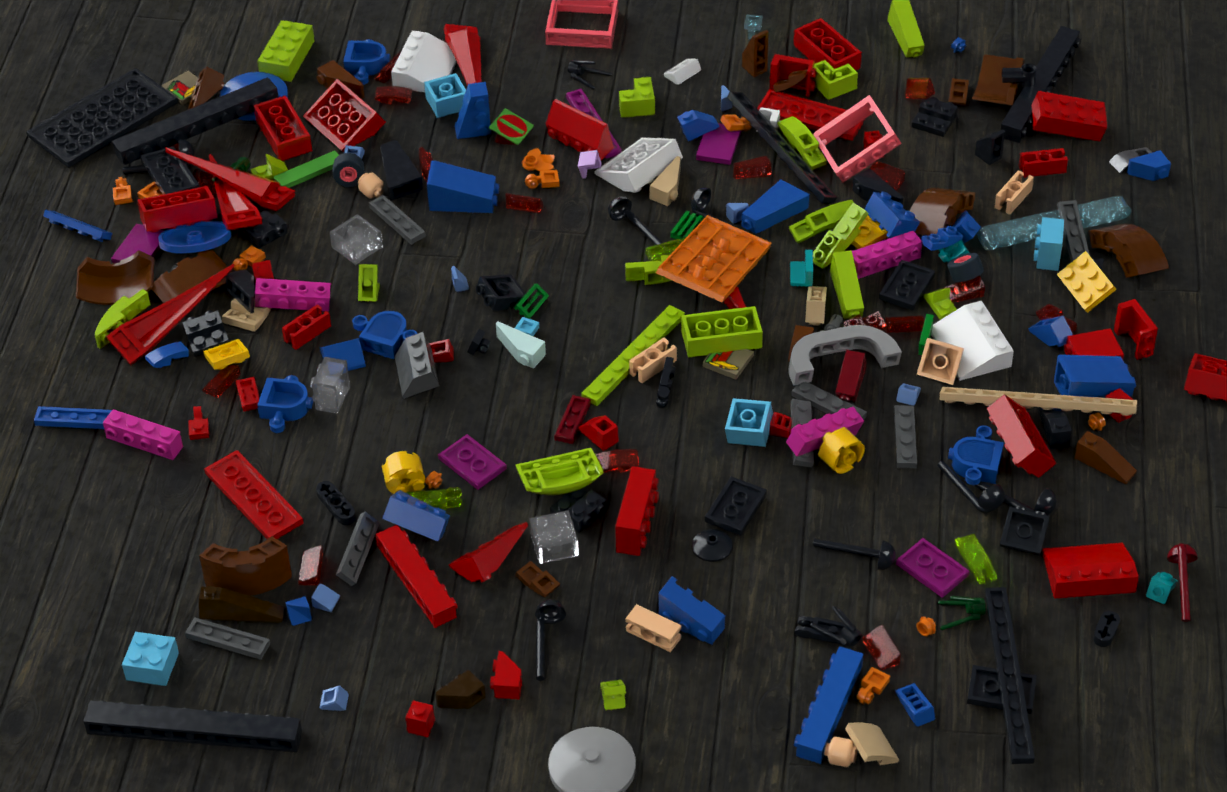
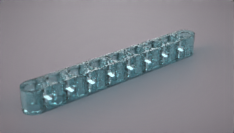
M1114 196L1078 205L1083 228L1122 220L1131 214V208L1122 196ZM1053 210L984 226L979 229L976 236L985 250L1035 240L1036 237H1040V235L1036 234L1037 225L1042 223V217L1060 219L1059 211Z

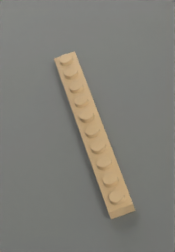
M942 387L940 391V400H945L946 403L960 401L968 405L983 403V405L990 406L1005 394L1026 409L1041 407L1044 410L1060 408L1062 411H1072L1074 409L1081 410L1084 413L1101 411L1102 414H1112V412H1117L1125 416L1136 414L1137 400Z

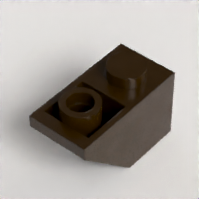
M467 670L457 675L454 680L440 687L435 692L436 704L439 708L470 709L486 698L485 685L472 672Z

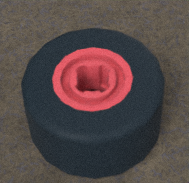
M353 153L339 155L333 163V178L336 183L344 187L358 185L359 178L364 174L362 159Z
M977 253L958 256L947 264L954 282H965L974 279L984 271Z

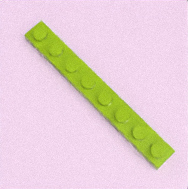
M669 305L581 393L582 397L591 399V403L598 406L629 374V360L662 338H665L681 322V315H685V312Z

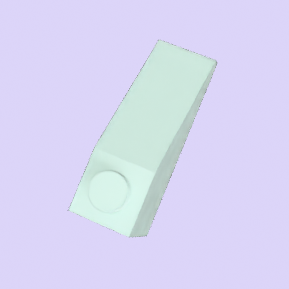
M501 322L496 323L497 338L519 363L534 369L546 355L545 341Z

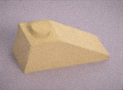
M677 156L650 185L651 200L665 206H669L672 201L676 200L681 170L680 156Z
M808 286L805 322H808L810 325L824 324L827 287Z

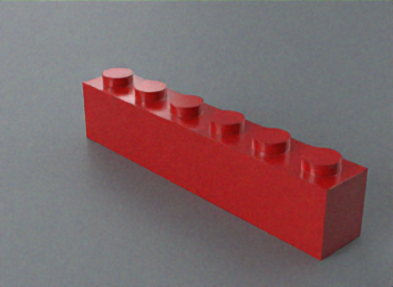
M395 525L377 533L378 549L434 628L457 618L456 609L458 606L453 597L450 598L445 585L438 582L436 573L428 568L426 559L420 557L416 545L410 543L406 531H402L398 525Z

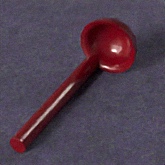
M1179 543L1170 549L1167 554V560L1171 563L1179 564L1182 621L1189 622L1191 619L1187 563L1196 561L1198 555L1190 545Z

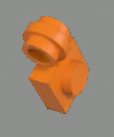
M736 114L722 115L720 120L729 131H748L752 127L745 117L739 118Z
M540 171V176L529 174L525 178V184L530 189L536 188L539 183H541L542 188L559 187L558 171Z
M123 177L115 179L116 187L113 188L115 205L133 202L131 187L127 184V179Z
M251 245L239 255L240 258H236L233 261V264H235L234 270L247 269L248 265L252 267V263L261 262L266 258L265 252Z
M871 667L862 679L861 686L863 687L857 695L859 702L870 704L874 693L880 695L890 682L891 676Z

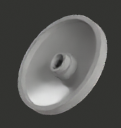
M584 727L567 733L552 748L548 762L550 779L559 792H624L632 783L636 770L635 754L628 741L620 734L601 727Z

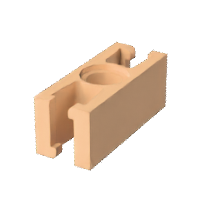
M1018 170L996 194L995 209L1001 210V205L1007 202L1006 213L1011 215L1032 191L1034 177L1029 175L1028 179L1021 183L1024 173Z
M662 338L629 360V374L634 377L637 375L636 372H638V381L644 383L663 370L666 357L674 358L673 363L677 361V347L672 345L668 349L669 341Z
M637 604L626 617V622L629 623L626 626V632L666 651L671 652L681 639V634L679 633L681 630L680 624Z

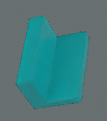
M805 250V262H790L791 286H813V250Z

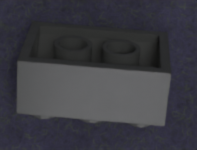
M424 332L405 338L395 355L402 397L404 399L439 386L431 345Z

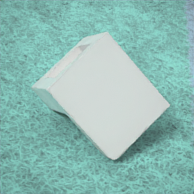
M760 108L761 114L778 130L777 122L780 121V110Z

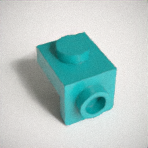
M962 240L945 249H938L940 251L938 255L944 263H949L952 259L969 253Z
M1158 572L1151 579L1146 597L1165 604L1169 593L1175 588L1178 580L1174 579L1169 573Z

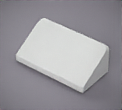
M686 59L663 75L673 83L680 84L701 71L698 59Z

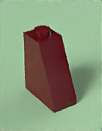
M846 350L836 388V397L848 403L856 401L867 368L865 353Z

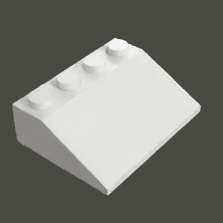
M411 31L391 71L393 88L425 92L424 82L451 75L457 61L448 44L429 33Z
M641 138L594 172L597 176L619 189L636 193L645 184L653 182L654 178L659 176L677 156L681 158L683 156L676 139Z
M982 301L964 305L933 324L931 333L933 339L964 348L956 375L959 381L1012 366L1014 351Z

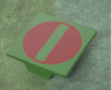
M506 108L489 126L491 130L516 145H519L534 127L533 124Z

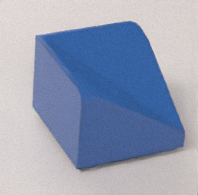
M306 596L286 602L287 613L292 626L312 620Z

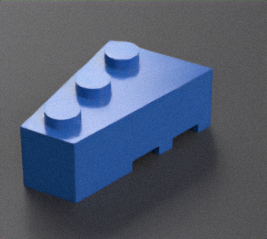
M486 82L468 84L463 98V105L459 110V117L455 123L457 139L491 135Z
M884 191L882 193L873 192L864 209L869 213L868 216L873 221L880 223L879 228L881 230L886 229L888 238L910 231L915 232L920 223L915 218L914 213L905 210L901 203L893 201L891 195Z
M399 490L390 497L382 519L439 541L443 537L450 515L446 514V511L441 508H434Z
M672 576L659 591V615L680 624L682 632L689 633L700 641L712 645L725 629V615L705 600L700 602L691 595L693 593L692 590L689 588L684 590L676 584L677 579Z

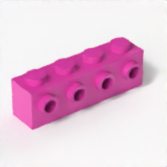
M910 231L852 251L858 279L898 266L901 260L909 262L921 258V239L914 231Z
M256 278L255 307L309 310L318 304L322 307V311H329L331 283Z
M854 406L848 409L842 408L834 414L829 413L820 419H812L806 424L794 426L786 443L798 457L819 449L824 442L822 438L827 432L832 433L837 429L845 427L855 436L864 420Z
M114 409L103 421L106 438L171 460H174L183 448L180 431Z

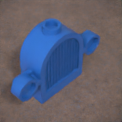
M348 40L343 61L344 69L351 75H355V78L364 85L369 81L368 75H376L386 69L387 64H390V54H386V49L381 43L373 40Z
M395 311L377 313L370 321H367V318L363 315L355 316L352 320L353 328L357 331H362L359 336L361 349L391 359H395V355L405 338L418 334L415 330H407L404 316Z
M294 375L287 376L285 379L267 378L257 405L259 417L271 419L269 425L272 432H283L285 430V421L298 420L306 415L313 406V397H308L307 388Z
M988 426L978 427L976 437L962 438L956 442L954 448L949 449L948 459L952 460L954 471L961 477H964L965 481L970 485H977L981 481L992 484L996 483L1004 442L991 440L992 429Z

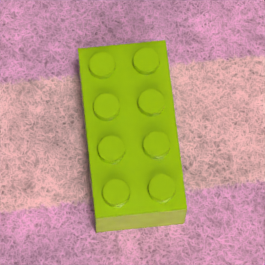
M281 20L258 59L259 72L270 73L278 76L283 81L291 82L314 43L312 25Z
M755 306L681 315V330L688 357L762 348L763 331Z

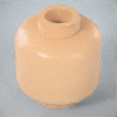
M364 173L359 178L358 189L367 198H378L383 194L384 182L376 174Z
M833 737L830 743H826L824 755L828 756V761L832 765L849 767L851 763H855L858 750L851 739Z

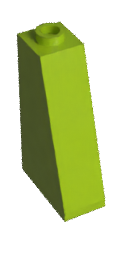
M892 0L887 20L905 57H918L922 55L925 45L910 1Z
M852 250L834 252L830 274L843 318L858 319L863 316L864 305Z

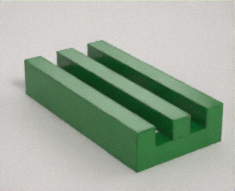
M686 211L671 231V238L683 242L703 220V216L699 215L697 217L696 213L691 215L690 211Z
M535 283L515 305L514 309H518L520 315L530 319L549 295ZM536 289L537 292L535 293V295L529 300V302L524 307H522V304ZM541 294V295H542V298L536 303V305H535V306L530 310V312L528 313L526 310L531 306V304H532V303L537 299V297Z
M926 314L919 342L918 355L923 354L926 340L931 337L934 315Z

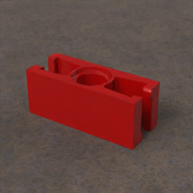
M1064 148L1020 153L1019 168L1024 173L1023 178L1029 175L1042 176L1066 173L1068 158L1064 156Z
M318 304L282 327L284 341L287 344L292 342V348L297 350L331 327L330 313L325 311L322 314V307Z

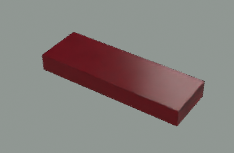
M572 395L556 430L554 440L570 444L574 443L579 432L578 427L582 425L590 407L591 399Z

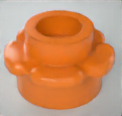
M1097 412L1089 415L1088 424L1093 430L1101 431L1102 427L1106 426V421Z
M432 471L428 475L425 483L429 489L432 487L436 489L441 485L443 481L441 479L442 474Z
M923 616L917 623V629L921 635L926 637L936 632V624L933 619Z

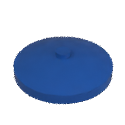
M250 72L229 80L223 86L220 96L267 77L277 87L279 97L286 95L288 98V90L285 82L276 75L265 72ZM255 112L249 113L237 119L247 121L256 120Z
M220 221L195 222L193 225H180L177 228L167 229L162 232L158 237L159 246L162 250L171 253L202 252L221 246L229 241L231 230H227L225 224Z

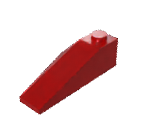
M527 522L511 527L494 537L493 540L478 546L479 549L464 554L450 563V568L470 582L477 580L484 582L492 577L491 573L499 568L528 527Z

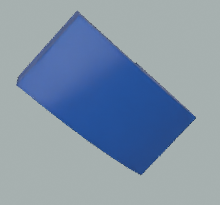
M948 226L947 228H939L937 234L922 236L921 241L924 246L932 251L957 243L963 239V235L955 227Z
M175 342L153 350L145 356V359L153 367L162 368L163 366L171 365V359L188 357L189 349L182 342Z

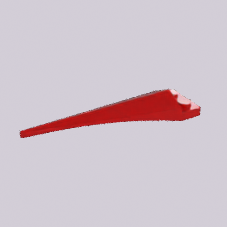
M445 24V40L459 65L467 86L468 84L481 82L480 37L478 36L477 27Z
M165 147L166 153L216 176L262 207L278 211L295 197V190L289 189L286 186H280V182L238 169L234 170L231 167Z
M209 154V161L217 163L213 156ZM221 179L214 182L222 222L227 230L262 224V217L258 208L239 190Z
M235 264L228 266L171 300L120 325L106 336L107 340L130 365H133L144 355H147L234 269Z

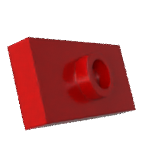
M250 377L236 380L243 412L258 409L257 405L260 397L255 378Z

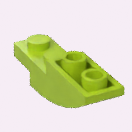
M792 116L777 122L792 148L798 150L812 170L826 165L827 160L818 148L819 142L800 120Z
M853 200L839 202L806 215L805 219L789 226V230L797 244L827 229H834L852 203H854Z
M852 203L833 231L828 230L814 250L813 263L822 269L832 263L833 253L845 251L861 232L859 227L869 213L855 203Z
M662 255L661 261L625 263L626 281L644 280L645 285L671 281L665 278V276L656 274L658 267L669 255Z
M142 289L131 298L123 296L108 309L95 331L96 343L99 349L110 343L106 338L107 335L150 306L147 291Z

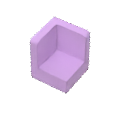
M597 150L580 152L578 168L582 178H586L588 169L601 168L602 162Z

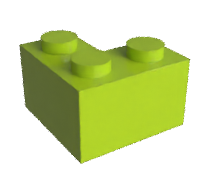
M826 60L814 64V68H817L816 77L814 78L816 88L828 100L857 89L858 73L849 64L836 69Z
M651 77L634 78V90L619 91L621 118L655 115V97Z

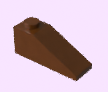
M768 30L753 35L742 53V67L753 77L767 72Z
M334 60L317 68V80L327 89L338 79L359 98L365 97L363 84Z
M205 67L199 73L188 110L205 103L215 93L221 91L224 86L223 79L225 75Z
M1087 431L1077 442L1075 459L1126 485L1136 474L1137 470L1105 439Z

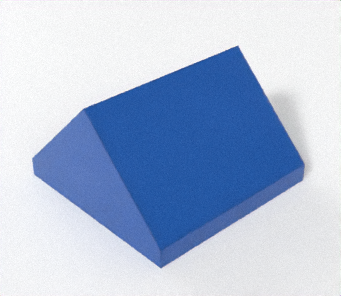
M359 338L320 348L329 376L366 367Z

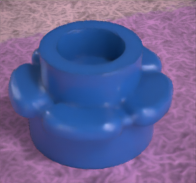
M958 37L952 43L951 48L954 50V53L957 51L961 53L965 49V39L963 40Z

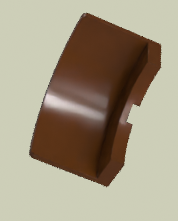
M985 54L977 88L972 99L1013 105L1019 87L1017 83H1002V68H1021L1024 65V58L1017 57L1014 59Z
M929 188L917 197L910 209V212L914 213L915 218L920 221L915 233L928 236L930 234H937L939 228L952 227L957 220L955 217L957 214H962L966 210H973L976 193L943 188Z
M1118 224L1088 230L1091 247L1102 248L1117 255L1116 259L1121 264L1126 278L1169 268L1166 256L1158 242L1146 230L1136 225Z
M140 250L130 257L120 260V263L111 264L110 261H100L86 257L77 268L76 298L93 304L113 305L121 297L131 298L142 289L149 292L153 288L154 257Z
M214 250L199 252L197 257L192 259L187 257L178 262V267L170 273L164 272L153 283L152 290L165 303L227 268L226 264ZM224 277L212 290L220 286L226 285V277Z
M272 536L256 546L249 547L248 551L238 552V549L225 548L213 543L199 555L206 587H222L251 596L273 590L292 577L287 545Z

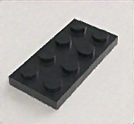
M165 149L141 155L143 165L162 194L199 188L198 182L184 161L166 153Z

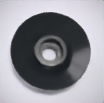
M708 529L701 531L694 537L692 549L700 559L716 562L729 556L732 551V540L723 531Z

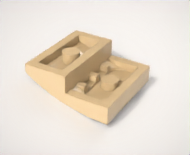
M254 298V313L251 314L234 299L231 301V309L222 316V323L255 332L264 322L271 308L255 307Z
M848 723L846 731L865 762L877 760L879 765L898 763L899 759L880 727L870 723Z

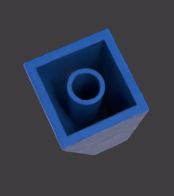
M431 161L427 181L429 210L493 213L494 206H497L498 200L496 194H499V183H496V176L438 161Z
M1058 355L1054 384L1060 395L1105 398L1106 395L1120 388L1130 397L1133 396L1136 381L1134 377H1131L1128 365L1124 363L1121 356Z

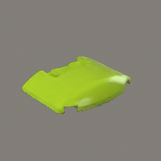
M592 448L516 464V469L526 491L542 495H561L580 490L604 474Z

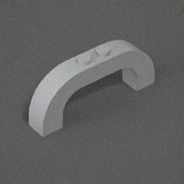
M853 325L820 331L804 336L794 345L788 368L789 376L793 385L812 382L814 368L810 359L817 356L852 349H862L873 354L880 367L884 368L899 365L902 351L891 336L870 326Z

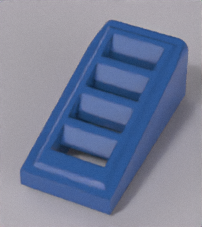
M915 683L895 690L896 695L917 727L935 719L934 707Z

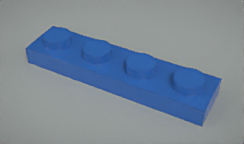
M44 211L43 217L48 218L50 223L56 225L64 224L63 227L69 230H74L75 228L79 234L88 236V234L93 235L92 239L98 241L111 239V232L56 211Z
M38 406L34 424L35 426L104 429L103 421L112 410Z

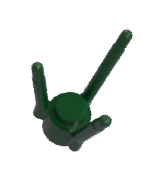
M241 157L230 167L234 170L238 169L250 173L248 169L251 163L246 157ZM215 177L212 181L215 182L219 178Z
M950 596L951 600L957 601H938L940 605L966 606L967 614L972 615L940 627V630H945L971 620H980V615H984L986 611L983 598Z

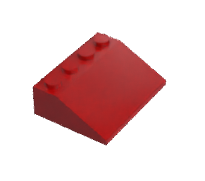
M338 79L303 115L307 121L343 152L346 145L355 146L375 135L386 123L376 111Z
M1195 353L1188 370L1184 390L1192 395L1203 394L1207 395L1209 399L1218 400L1219 398L1227 402V361Z
M1123 543L1042 548L1054 599L1136 592L1139 578L1133 558Z

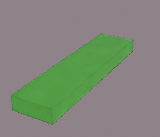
M334 150L274 176V181L280 182V186L293 187L332 170L334 160L339 154Z

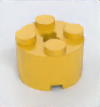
M842 427L832 433L827 432L823 436L822 440L824 442L818 452V456L837 473L843 474L854 468L852 464L855 461L859 463L864 455L865 447L847 428Z
M399 451L389 455L386 458L385 464H382L386 487L391 493L395 494L401 490L410 494L420 491L425 487L422 463L416 453L412 455L407 454V451Z

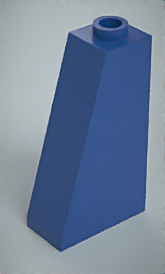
M779 180L742 213L741 227L757 234L809 208V194L783 180Z

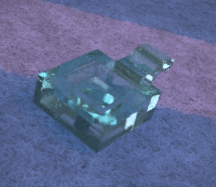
M746 14L744 29H747L749 32L748 39L751 40L756 30L761 31L763 16Z

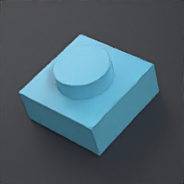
M522 317L515 329L534 336L539 329V322Z

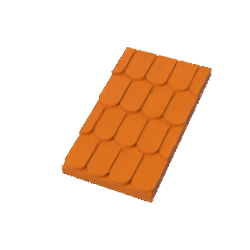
M707 215L658 267L656 274L665 276L667 279L679 284L681 283L685 287L723 302L767 253L771 242Z

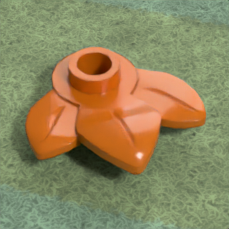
M539 148L529 151L527 156L524 157L522 166L530 171L554 169L552 163L555 155L541 154Z

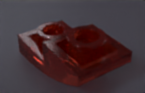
M399 86L377 87L375 100L391 104L394 99L398 102L409 104L412 89Z
M420 147V168L427 182L433 158L429 152Z
M1047 304L1038 310L1036 315L1040 320L1063 316V310ZM1064 317L1071 332L1075 331L1077 323Z
M879 311L864 318H861L859 314L843 322L845 327L865 325L879 330L887 328Z
M636 449L612 450L596 454L603 473L616 469L622 473L631 470L632 466L639 467L638 451Z

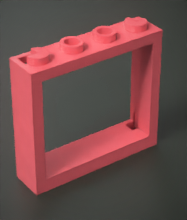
M552 0L545 30L546 45L612 49L618 16V0H557V2ZM561 11L612 15L609 31L555 28L557 13Z
M870 95L813 133L819 142L821 151L842 183L902 144ZM875 112L888 134L838 167L825 145Z

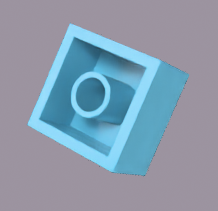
M456 73L424 82L426 99L437 118L459 112L463 105L466 89Z
M1042 217V223L1037 225L1036 235H1040V237H1036L1035 248L1038 250L1034 251L1033 261H1037L1036 269L1059 270L1064 219Z
M733 398L725 426L727 442L766 447L773 416L771 402Z
M135 632L122 663L125 679L166 686L179 654L176 638Z

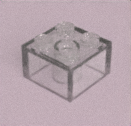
M358 214L330 231L332 248L355 265L383 247L381 231Z
M324 357L322 364L318 365L317 374L311 380L316 410L338 414L350 389L346 360Z
M569 510L529 518L530 534L539 564L579 556L578 539Z

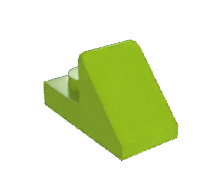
M266 154L267 164L252 168L251 174L274 180V176L288 171L283 161Z
M359 264L358 301H377L380 283H378V265Z
M950 288L924 294L925 300L940 320L957 310L949 299Z
M623 681L600 682L605 710L625 708L626 689Z

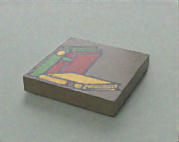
M186 71L161 86L176 96L178 103L184 105L191 101L198 77L190 71Z
M743 349L711 353L703 361V367L737 379L753 358L754 352Z

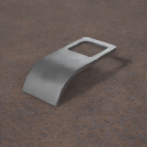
M1147 147L1122 151L1113 156L1109 162L1121 173L1128 167L1129 159L1139 157L1136 152L1146 151L1148 154L1152 152Z

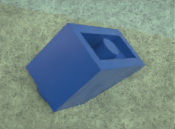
M695 110L684 112L677 117L688 141L720 127L714 116Z
M1160 150L1129 159L1127 173L1132 176L1155 181L1169 177L1171 162Z
M964 211L952 226L963 235V243L972 239L981 228L967 211Z
M1064 316L1044 319L1028 328L1033 335L1048 346H1063L1067 342V336L1073 335Z

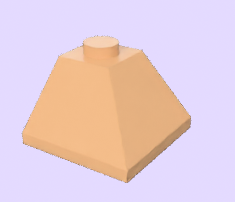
M927 338L917 375L954 385L964 348Z

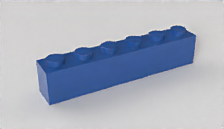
M840 646L837 653H833L831 656L830 669H826L822 681L824 683L822 686H818L815 695L817 699L815 702H811L808 711L810 715L808 718H804L801 726L803 731L801 735L797 734L794 742V747H797V757L821 764L824 758L825 745L830 743L863 665V653Z

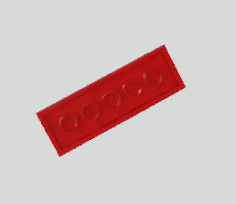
M771 89L768 90L757 108L758 110L760 108L780 110V121L793 116L813 131L819 130L847 111L786 93L774 92ZM865 119L839 137L853 141Z
M238 450L204 468L205 474L266 539H269L271 536L278 539L304 523L303 518Z

